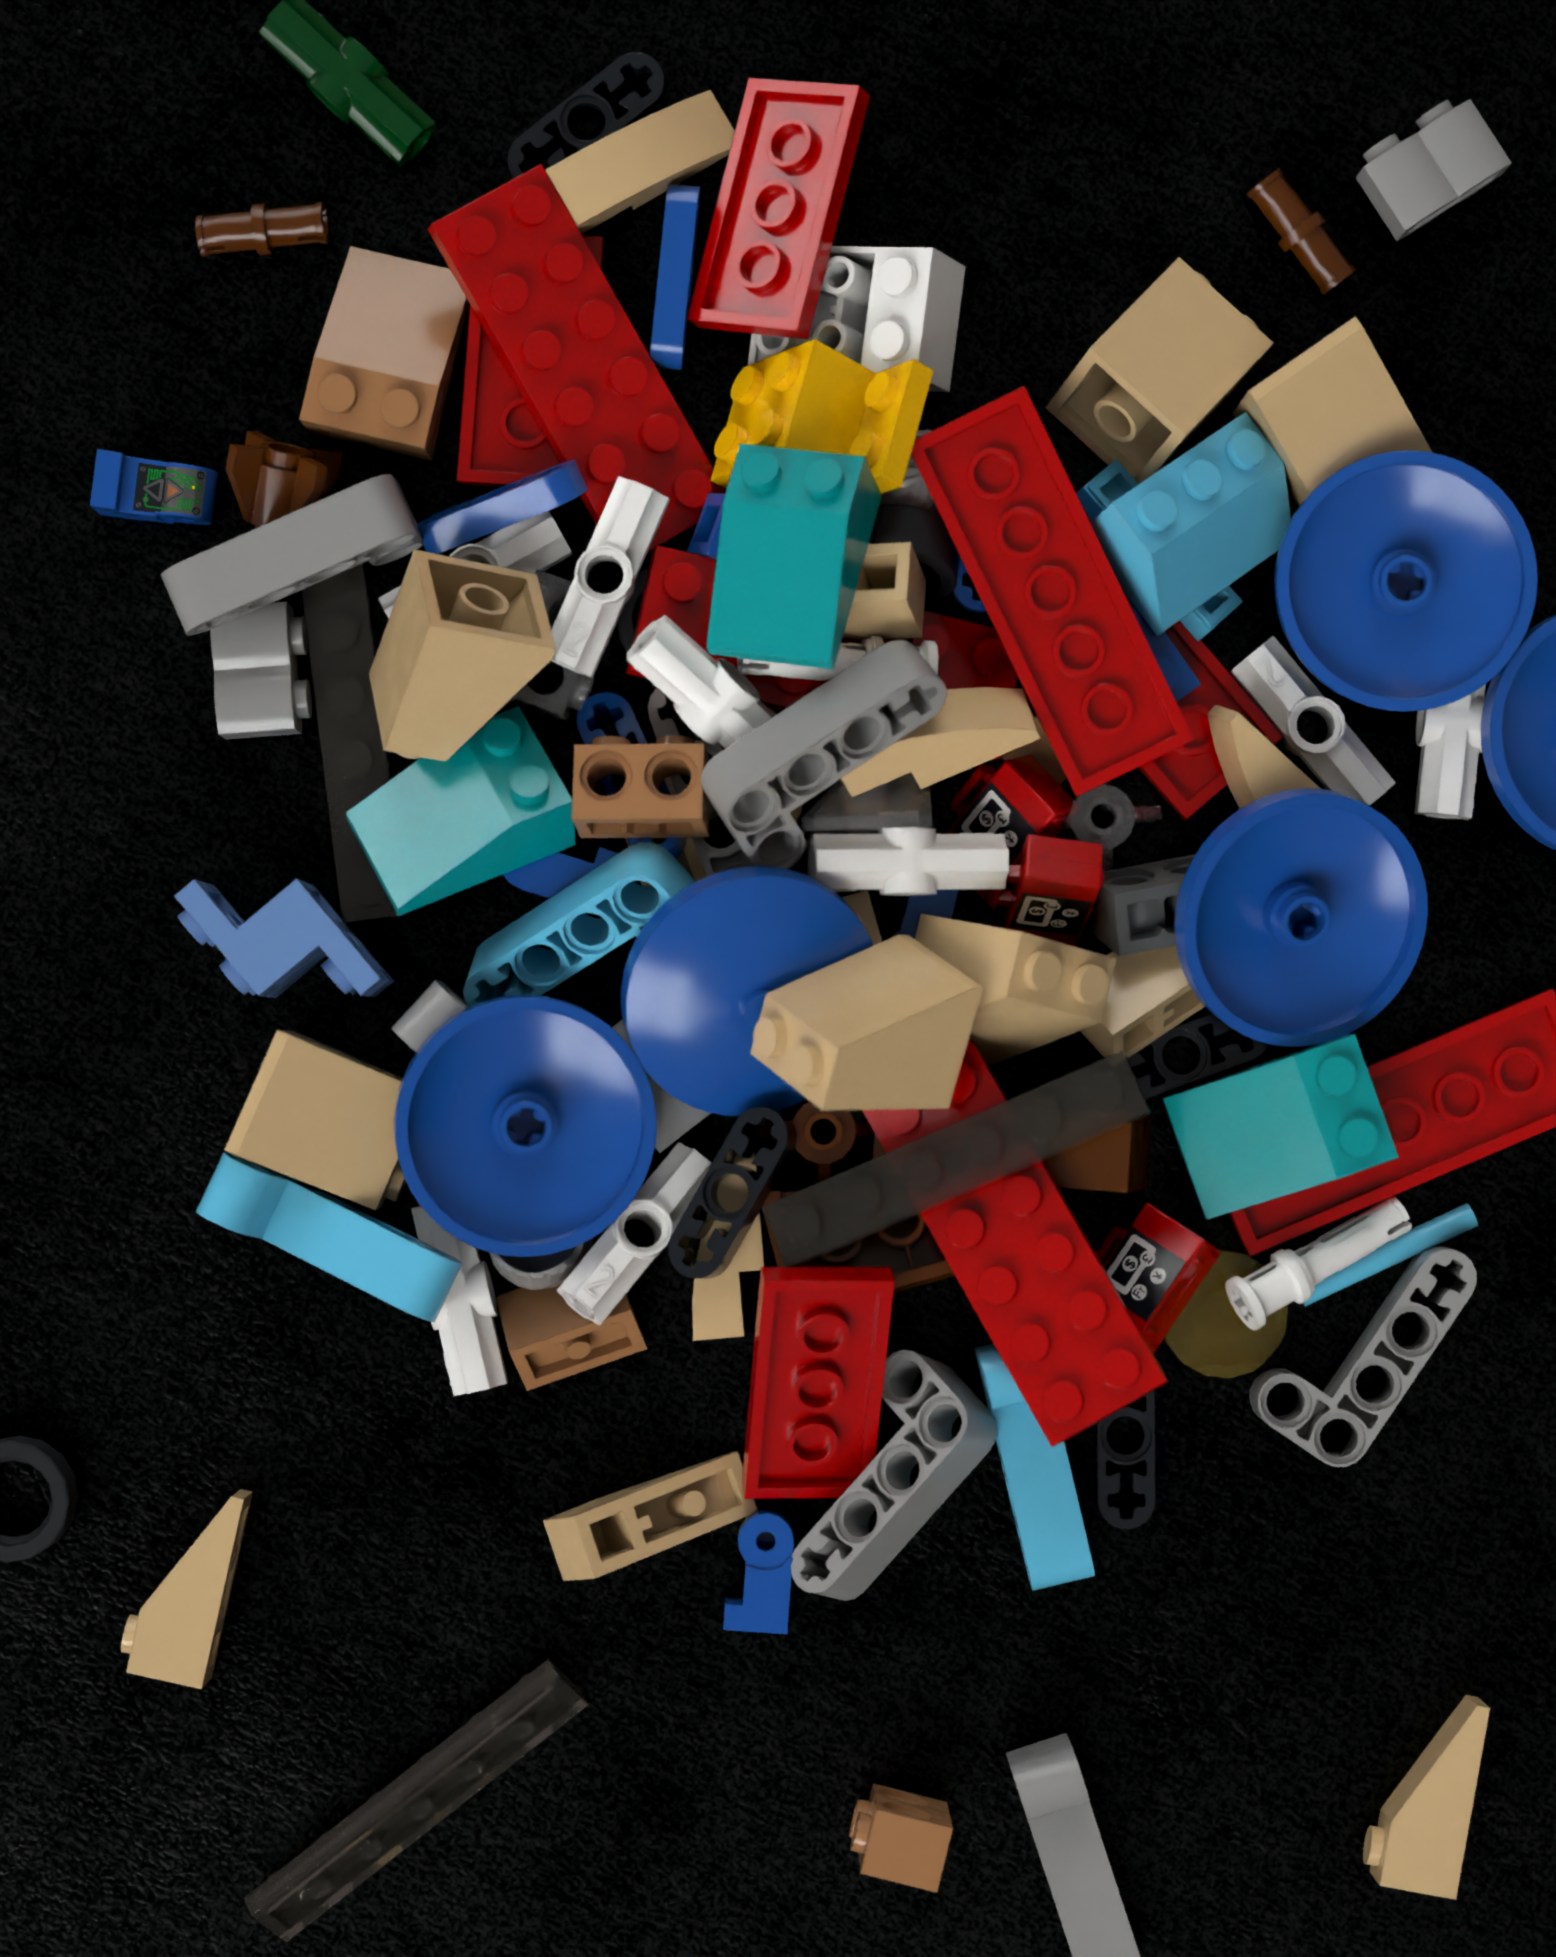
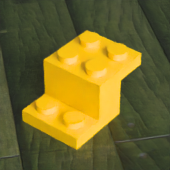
M816 339L745 366L735 378L731 388L733 404L726 427L721 431L715 443L714 454L717 459L710 481L727 489L740 444L864 456L880 494L900 488L903 485L934 370L912 359L874 373Z

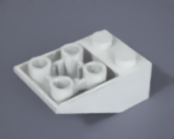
M832 246L809 339L751 334L748 365L816 339L874 373L915 359L934 370L928 392H950L965 266L933 247Z

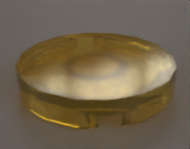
M1220 1250L1221 1254L1164 1339L1182 1363L1205 1376L1233 1378L1254 1372L1266 1362L1265 1360L1272 1356L1285 1335L1288 1308L1286 1305L1267 1316L1265 1326L1253 1331L1248 1328L1232 1307L1226 1293L1225 1282L1236 1275L1244 1278L1264 1265L1243 1253Z

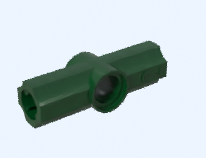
M282 0L267 16L264 26L259 31L262 39L308 80L306 82L308 88L339 119L345 123L351 120L367 135L372 143L374 142L400 167L410 159H414L428 144L430 137L437 129L436 122L389 80L391 77L389 72L357 40L351 36L345 39L306 0Z

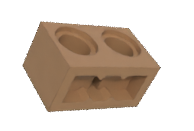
M681 735L659 737L656 740V744H631L630 740L619 736H601L594 738L592 744H574L572 821L580 837H709L710 800L703 791L700 782L702 771L707 762L710 761L705 744L695 743L694 739ZM683 774L691 778L688 787L677 795H665L659 792L660 784L670 775ZM608 775H620L626 778L622 789L614 795L601 796L594 793L597 783Z
M873 1783L869 1801L857 1799L849 1831V1837H852L850 1851L858 1852L860 1873L937 1893L953 1831L948 1804L945 1801Z

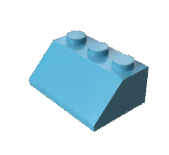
M1244 412L1116 499L1090 523L1122 590L1157 636L1279 550L1284 532L1291 520L1285 465L1249 415Z

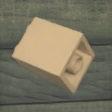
M1178 257L1089 348L1045 408L1107 465H1110L1117 459L1140 484L1158 472L1252 370L1272 346L1273 342L1259 330L1252 319L1240 313L1218 293L1202 274L1194 271Z
M1356 316L1250 389L1232 413L1237 418L1246 412L1282 459L1285 465L1287 490L1298 508L1307 496L1325 479L1356 461L1392 451L1412 450L1433 453Z
M419 550L413 551L369 672L383 751L394 752L409 759L427 758L446 762L552 660L556 647L537 574Z
M920 914L915 940L983 987L969 1039L975 1042L986 1063L994 1065L1102 1022L1117 958L1025 932Z
M896 935L766 993L759 1021L754 1028L750 1054L822 1111L949 1109L983 987L910 935Z
M277 1030L228 1140L225 1151L373 1210L381 1209L386 1199L397 1202L406 1184L394 1140L395 1104L403 1078L296 1031Z

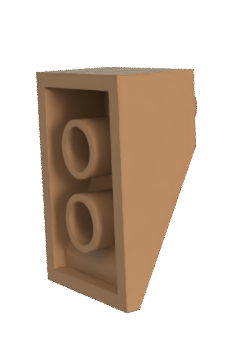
M350 246L315 351L299 420L309 433L432 461L469 304L450 269Z

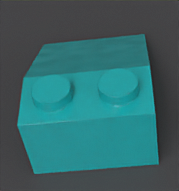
M740 444L723 500L706 646L709 654L834 670L881 501L880 492L864 456Z
M519 706L494 715L446 762L419 758L346 812L347 821L398 916L576 845L575 825L572 821V798Z
M1355 1034L1344 1035L1325 1043L1312 1045L1162 1098L1205 1220L1334 1181L1399 1158Z

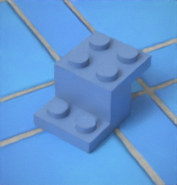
M296 878L247 921L240 917L212 884L194 879L174 896L185 908L177 916L178 919L201 945L208 943L211 947L217 946L227 958L219 967L243 995L249 992L252 996L257 994L261 997L277 998L326 956L329 958L321 964V967L345 994L350 992L354 996L358 992L361 996L376 997L394 982L313 884Z

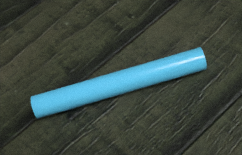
M1465 1203L1387 1242L1374 1252L1314 1286V1293L1311 1294V1298L1304 1302L1303 1305L1306 1307L1477 1227L1478 1222L1468 1203Z

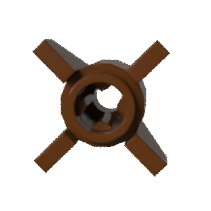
M247 431L245 445L230 444L226 464V472L241 510L242 518L253 524L254 529L322 500L339 478L343 453L336 449L310 448L308 450L293 444L275 442L274 439L258 431Z
M810 1101L804 1103L795 1112L792 1120L797 1135L796 1151L806 1160L817 1163L818 1190L831 1189V1163L842 1159L851 1150L855 1137L874 1135L869 1122H854L848 1110L822 1111ZM828 1119L835 1125L836 1134L830 1138L829 1143L821 1144L811 1137V1126L815 1121ZM773 1125L759 1126V1139H776L770 1133Z

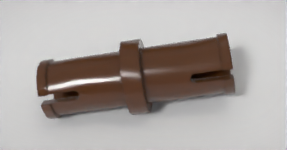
M1279 168L1250 190L1247 196L1250 199L1252 198L1282 239L1277 243L1285 253L1288 250L1293 252L1321 289L1319 291L1322 295H1325L1356 269L1353 265H1350L1321 225L1325 220L1318 211L1314 214L1309 211L1284 178L1283 172Z
M323 202L269 209L266 203L252 204L251 211L211 216L197 215L195 220L198 248L201 249L200 254L202 257L256 250L260 256L271 255L275 247L312 243L327 244L329 242L328 216Z

